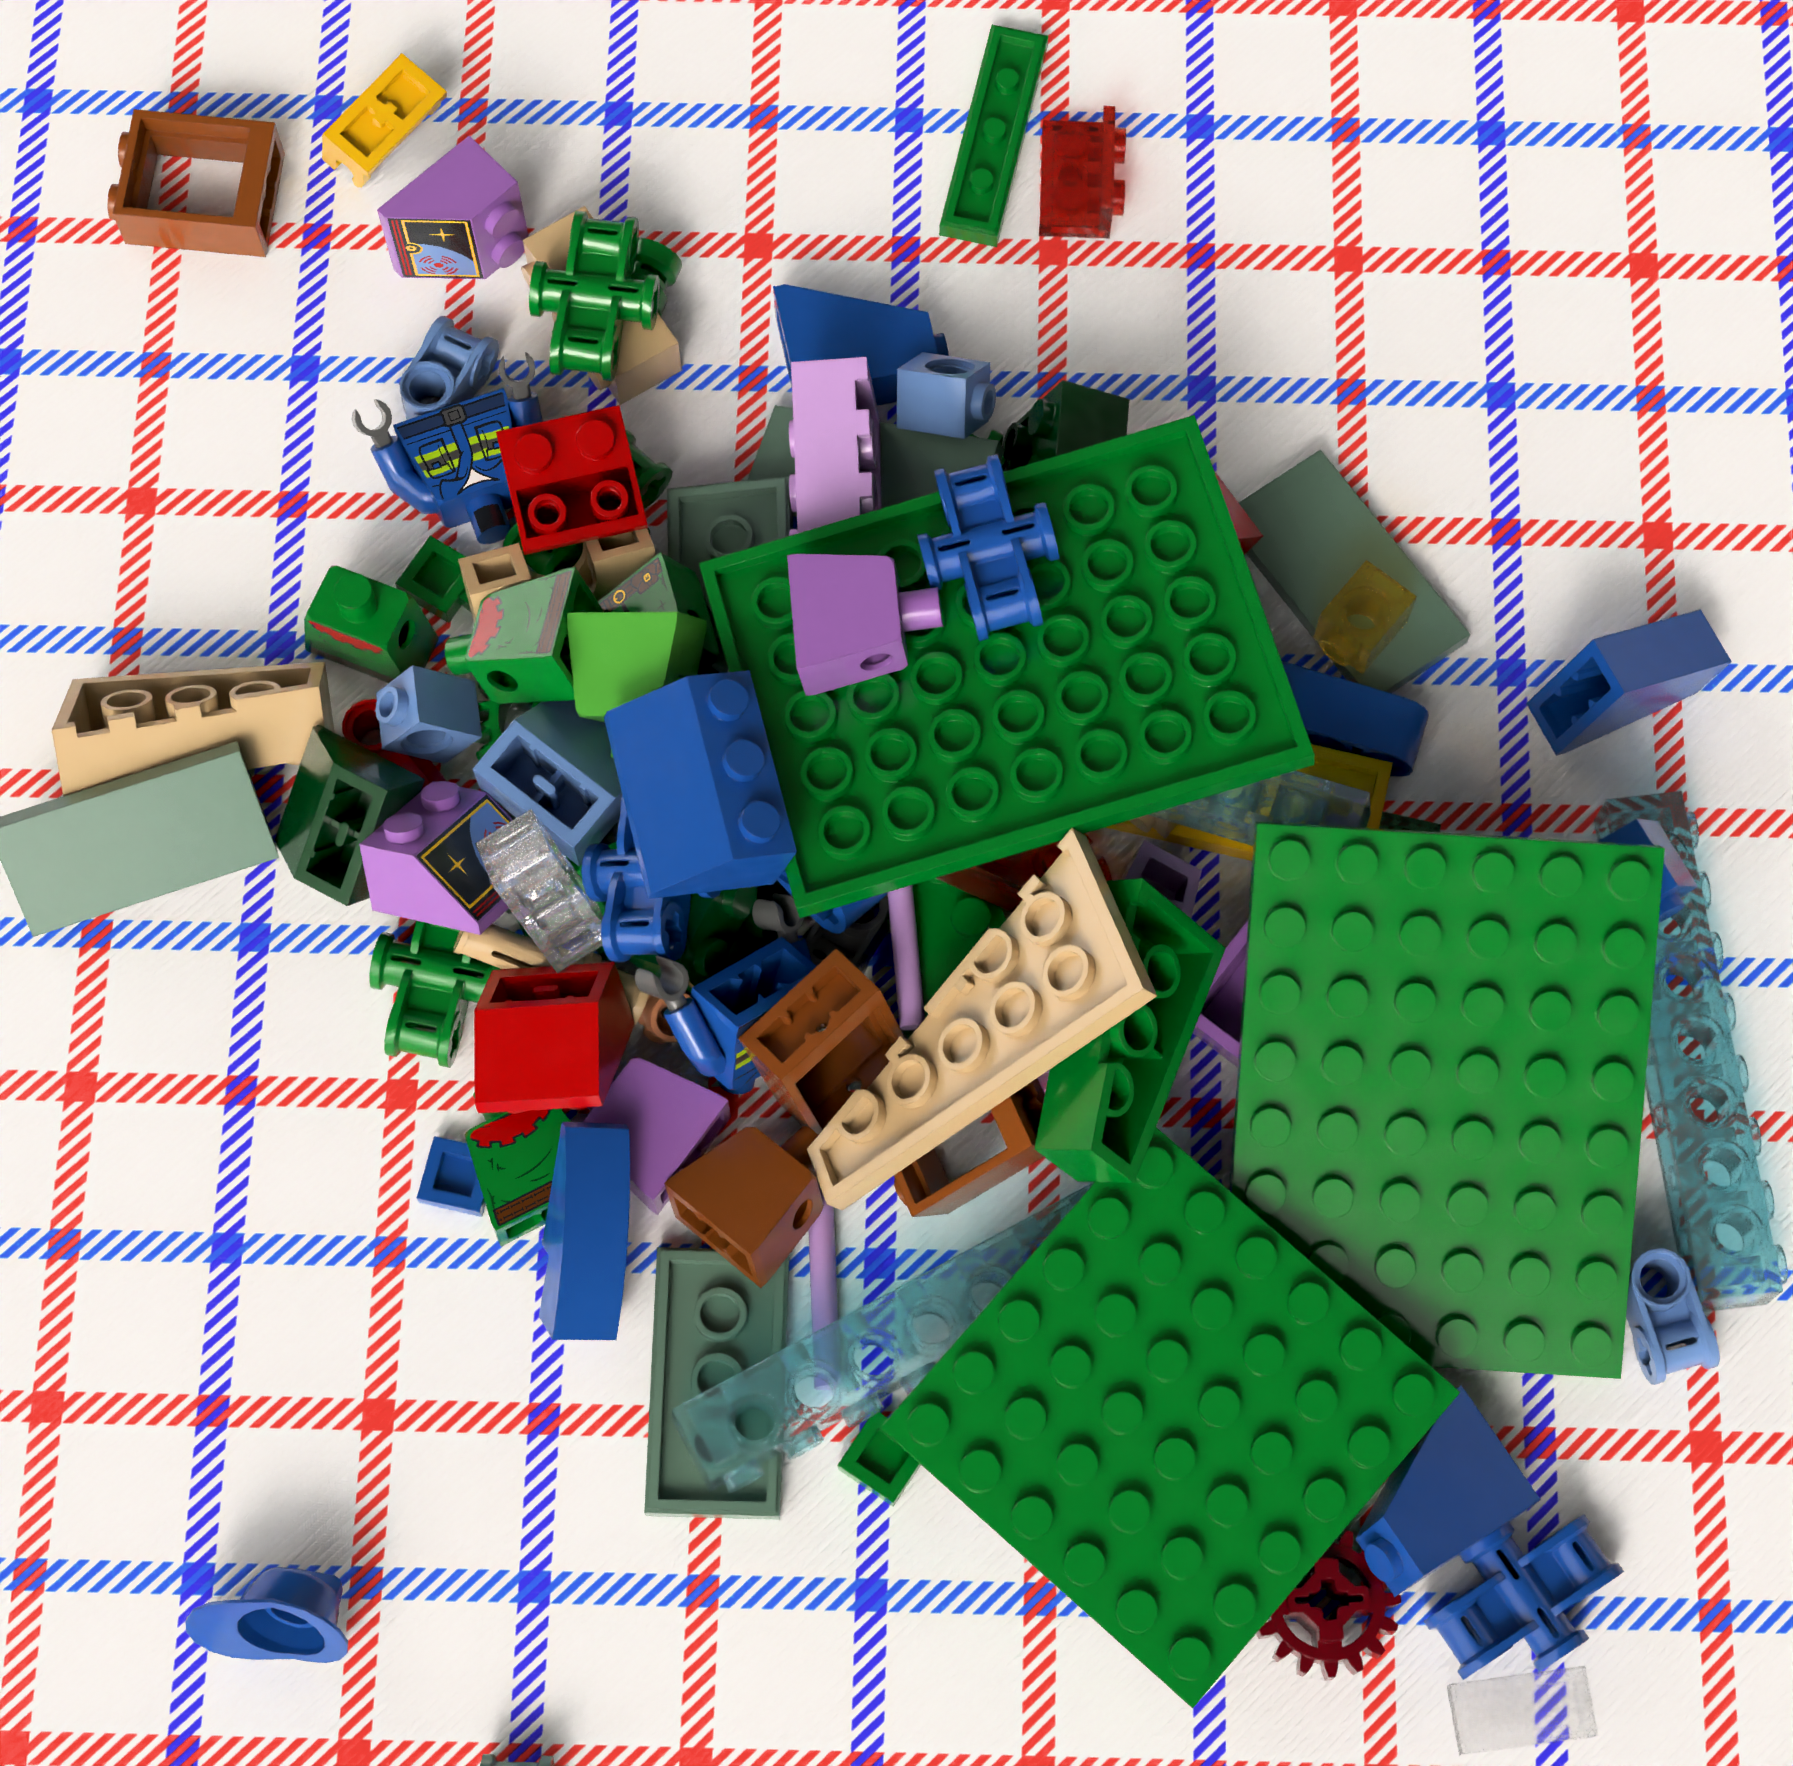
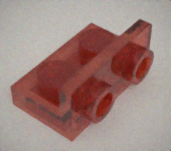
M1103 105L1102 122L1043 120L1039 236L1110 239L1112 216H1123L1125 202V180L1114 179V164H1124L1126 128L1115 127V106Z

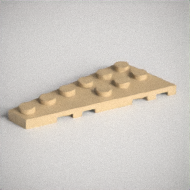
M1074 828L1069 830L1057 845L1062 851L1059 857L1041 878L1034 874L1017 893L1023 900L1000 928H989L924 1006L928 1016L909 1039L900 1036L887 1051L885 1056L890 1062L867 1090L856 1089L807 1148L827 1205L844 1210L1157 997L1094 852L1084 834Z

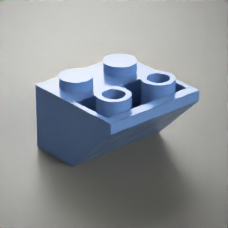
M575 700L541 702L514 719L472 769L481 791L487 792L495 802L579 867L582 865L584 852L588 846L593 843H600L620 818L622 791L614 759L610 758L611 745L604 722L579 717L575 709Z

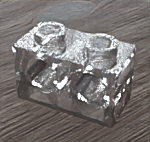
M532 809L475 843L492 886L557 973L603 946L601 938L603 915L597 902L590 900L587 896L581 877Z

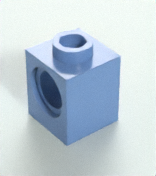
M922 352L897 369L896 428L965 439L989 422L996 403V389L993 384H990V362Z
M412 665L376 692L377 702L375 711L379 721L383 750L445 764L482 738L476 685L473 680Z

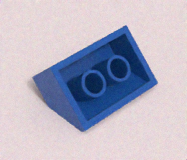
M750 670L686 676L607 711L604 721L648 899L774 884L795 856L797 850Z

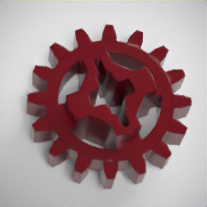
M1346 1530L1337 1541V1544L1332 1543L1307 1573L1306 1583L1301 1588H1294L1271 1615L1268 1622L1256 1633L1258 1639L1275 1636L1280 1644L1272 1656L1276 1662L1284 1659L1290 1653L1298 1657L1296 1674L1303 1677L1313 1666V1663L1321 1666L1324 1680H1333L1336 1677L1339 1662H1343L1350 1673L1355 1675L1363 1670V1662L1360 1656L1361 1651L1375 1659H1378L1386 1651L1382 1643L1376 1638L1377 1633L1393 1635L1398 1629V1624L1384 1615L1385 1610L1396 1607L1401 1603V1595L1394 1597L1392 1593H1384L1382 1585L1385 1582L1378 1579L1372 1573L1365 1560L1364 1551L1359 1554L1352 1549L1353 1532ZM1339 1562L1352 1569L1361 1579L1364 1586H1354L1339 1572ZM1321 1587L1326 1588L1329 1599L1339 1600L1340 1603H1348L1346 1606L1337 1608L1330 1615L1329 1620L1323 1618L1321 1608L1310 1607L1309 1603L1302 1604L1304 1601L1312 1599L1320 1591ZM1368 1616L1366 1626L1360 1636L1354 1642L1342 1647V1640L1344 1639L1343 1626L1350 1618ZM1285 1620H1296L1311 1634L1312 1646L1295 1636Z

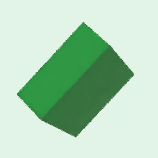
M429 536L396 581V588L413 596L422 608L450 623L462 606L460 596L465 591V586L458 559L466 556Z
M874 1410L837 1467L839 1471L894 1507L921 1465L880 1429L888 1418Z

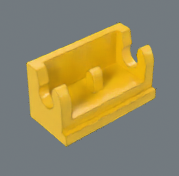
M401 53L322 134V160L334 170L343 163L352 172L354 185L362 187L371 178V174L412 131L428 115H432L441 106V102L447 97V91Z

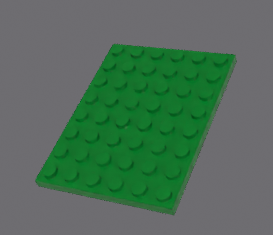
M1195 415L1003 472L1013 517L1033 512L1035 504L1045 502L1051 519L1059 559L1049 561L1043 556L1026 561L1034 582L1043 625L1033 627L1029 622L991 631L989 639L979 641L965 591L964 578L943 582L942 589L939 590L943 627L905 632L908 665L903 670L820 694L806 696L796 667L787 555L888 556L895 561L901 592L928 589L930 585L917 535L927 532L933 538L951 533L950 527L947 525L939 491L699 563L729 672L750 670L797 850L785 871L800 918L1058 842L1064 838L1071 828L1085 834L1315 765L1314 751Z
M1255 821L1229 1191L1431 1367L1621 1379L1665 848L1660 845Z

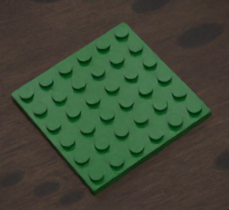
M1156 1127L1135 1182L1112 1183L1096 1181L884 1422L880 1429L1185 1703L1194 1708L1459 1395L1460 1391Z

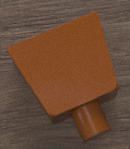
M802 1126L784 1144L779 1146L758 1128L745 1127L671 1176L664 1183L675 1217L757 1286L762 1288L775 1274L822 1212L824 1205L817 1179L811 1172L814 1168L807 1148L817 1138L818 1134L809 1127Z

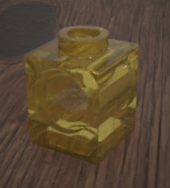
M1366 560L1321 612L1313 638L1319 642L1322 651L1332 661L1342 666L1351 665L1361 674H1364L1408 622L1417 596ZM1354 614L1366 616L1374 623L1375 627L1359 629L1353 626L1347 617Z

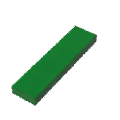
M991 25L939 225L940 236L997 247L1048 47L1047 35Z

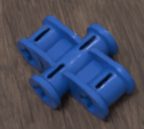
M998 454L987 456L986 464L951 473H947L944 468L934 470L942 507L951 533L933 538L927 532L917 535L930 588L938 587L941 590L943 582L964 578L965 591L979 641L989 639L991 631L1026 622H1029L1033 627L1043 625L1034 582L1026 561L1043 556L1049 561L1059 559L1057 543L1046 503H1037L1034 506L1033 512L1013 517Z
M622 795L617 830V849H611L604 843H593L584 852L582 860V882L587 896L595 902L606 901L601 923L602 945L605 954L613 962H626L630 960L632 955H658L676 961L682 956L687 942L691 895L648 899ZM721 891L698 894L703 898H715L720 895Z
M1585 1514L1534 1547L1535 1549L1526 1555L1522 1553L1512 1538L1515 1529L1510 1522L1499 1527L1459 1555L1465 1564H1474L1485 1582L1475 1589L1473 1587L1424 1620V1623L1429 1630H1438L1461 1664L1457 1672L1463 1680L1511 1649L1513 1644L1522 1638L1525 1639L1536 1655L1533 1664L1538 1672L1544 1670L1589 1639L1584 1630H1575L1563 1611L1571 1605H1576L1621 1575L1624 1570L1619 1563L1611 1564L1587 1530L1590 1521Z

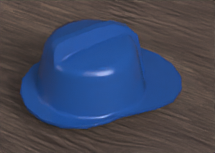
M270 1568L261 1573L248 1586L240 1600L208 1602L194 1608L185 1620L186 1633L196 1644L203 1648L231 1658L251 1660L296 1659L317 1663L339 1661L348 1653V1639L340 1628L337 1627L339 1606L343 1592L342 1583L335 1575L297 1568Z

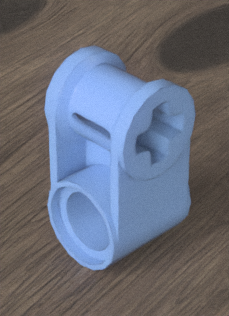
M446 316L437 318L429 328L421 348L407 370L402 374L399 382L406 420L472 399L489 379L495 367L499 354L498 340L490 336L481 340L455 328L452 319ZM436 396L441 398L432 404L419 403L426 397Z
M1664 1248L1650 1249L1638 1256L1630 1264L1626 1318L1633 1335L1637 1360L1646 1379L1650 1384L1656 1385L1665 1381L1666 1374L1697 1365H1701L1704 1369L1718 1367L1720 1354L1716 1336L1711 1323L1703 1312L1690 1275V1269L1684 1259L1674 1251ZM1642 1268L1656 1270L1663 1276L1667 1285L1665 1298L1658 1299L1644 1291L1640 1282ZM1682 1343L1686 1345L1670 1351L1666 1349Z

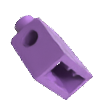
M833 554L787 555L796 667L806 696L820 694L903 670L908 665L905 632L943 627L939 588L901 592L896 564L891 557Z
M634 1056L629 1060L617 1078L613 1079L603 1106L589 1107L588 1109L591 1112L583 1122L616 1123L628 1126L630 1134V1190L652 1212L659 1215L669 1201L664 1183L671 1176L703 1156L730 1120L731 1113L729 1101L723 1096L647 1060Z

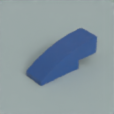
M562 1122L542 1241V1245L549 1256L539 1311V1318L552 1340H617L627 1260L630 1208V1134L626 1124Z

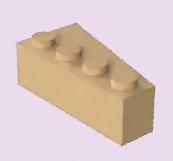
M325 662L72 679L52 727V735L63 796L236 741H238L248 770L285 763L300 765L313 726L321 725L333 732L335 730Z

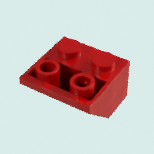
M620 405L496 432L524 555L648 528Z
M615 962L492 970L474 1010L475 1106L478 1113L508 1112L517 1114L530 1110L564 1108L582 1110L589 1107L603 1106L635 1025Z

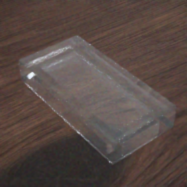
M1585 1666L1447 1685L1459 1756L1598 1736Z

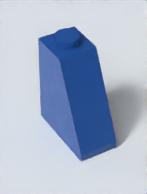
M792 285L773 286L775 318L791 388V362L867 357L877 406L897 402V369L922 352L949 356L944 333L933 334L928 312Z
M1700 609L1593 639L1526 704L1555 755L1558 756L1696 694L1732 661Z
M1462 1385L1456 1388L1460 1391L1459 1395L1389 1476L1355 1538L1364 1551L1368 1567L1378 1579L1385 1582L1394 1597L1450 1562L1507 1522H1511L1541 1500Z

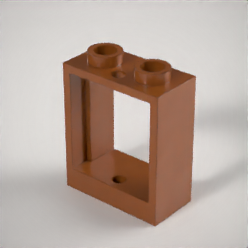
M133 109L129 132H122L119 138L118 160L122 168L119 184H112L110 186L107 200L109 218L116 221L125 244L266 257L285 156L275 122ZM165 155L243 163L233 217L147 209L157 156Z
M835 949L738 1039L777 1102L801 1126H807L819 1135L854 1093L848 1090L850 1084L859 1081L862 1083L860 1089L867 1090L890 1062L885 1056L887 1051L900 1036L904 1037L881 990L838 949Z
M1038 1078L991 1109L1007 1149L950 1183L935 1149H932L894 1175L896 1193L900 1200L908 1207L912 1217L949 1214L1044 1157L1034 1149L1045 1097Z

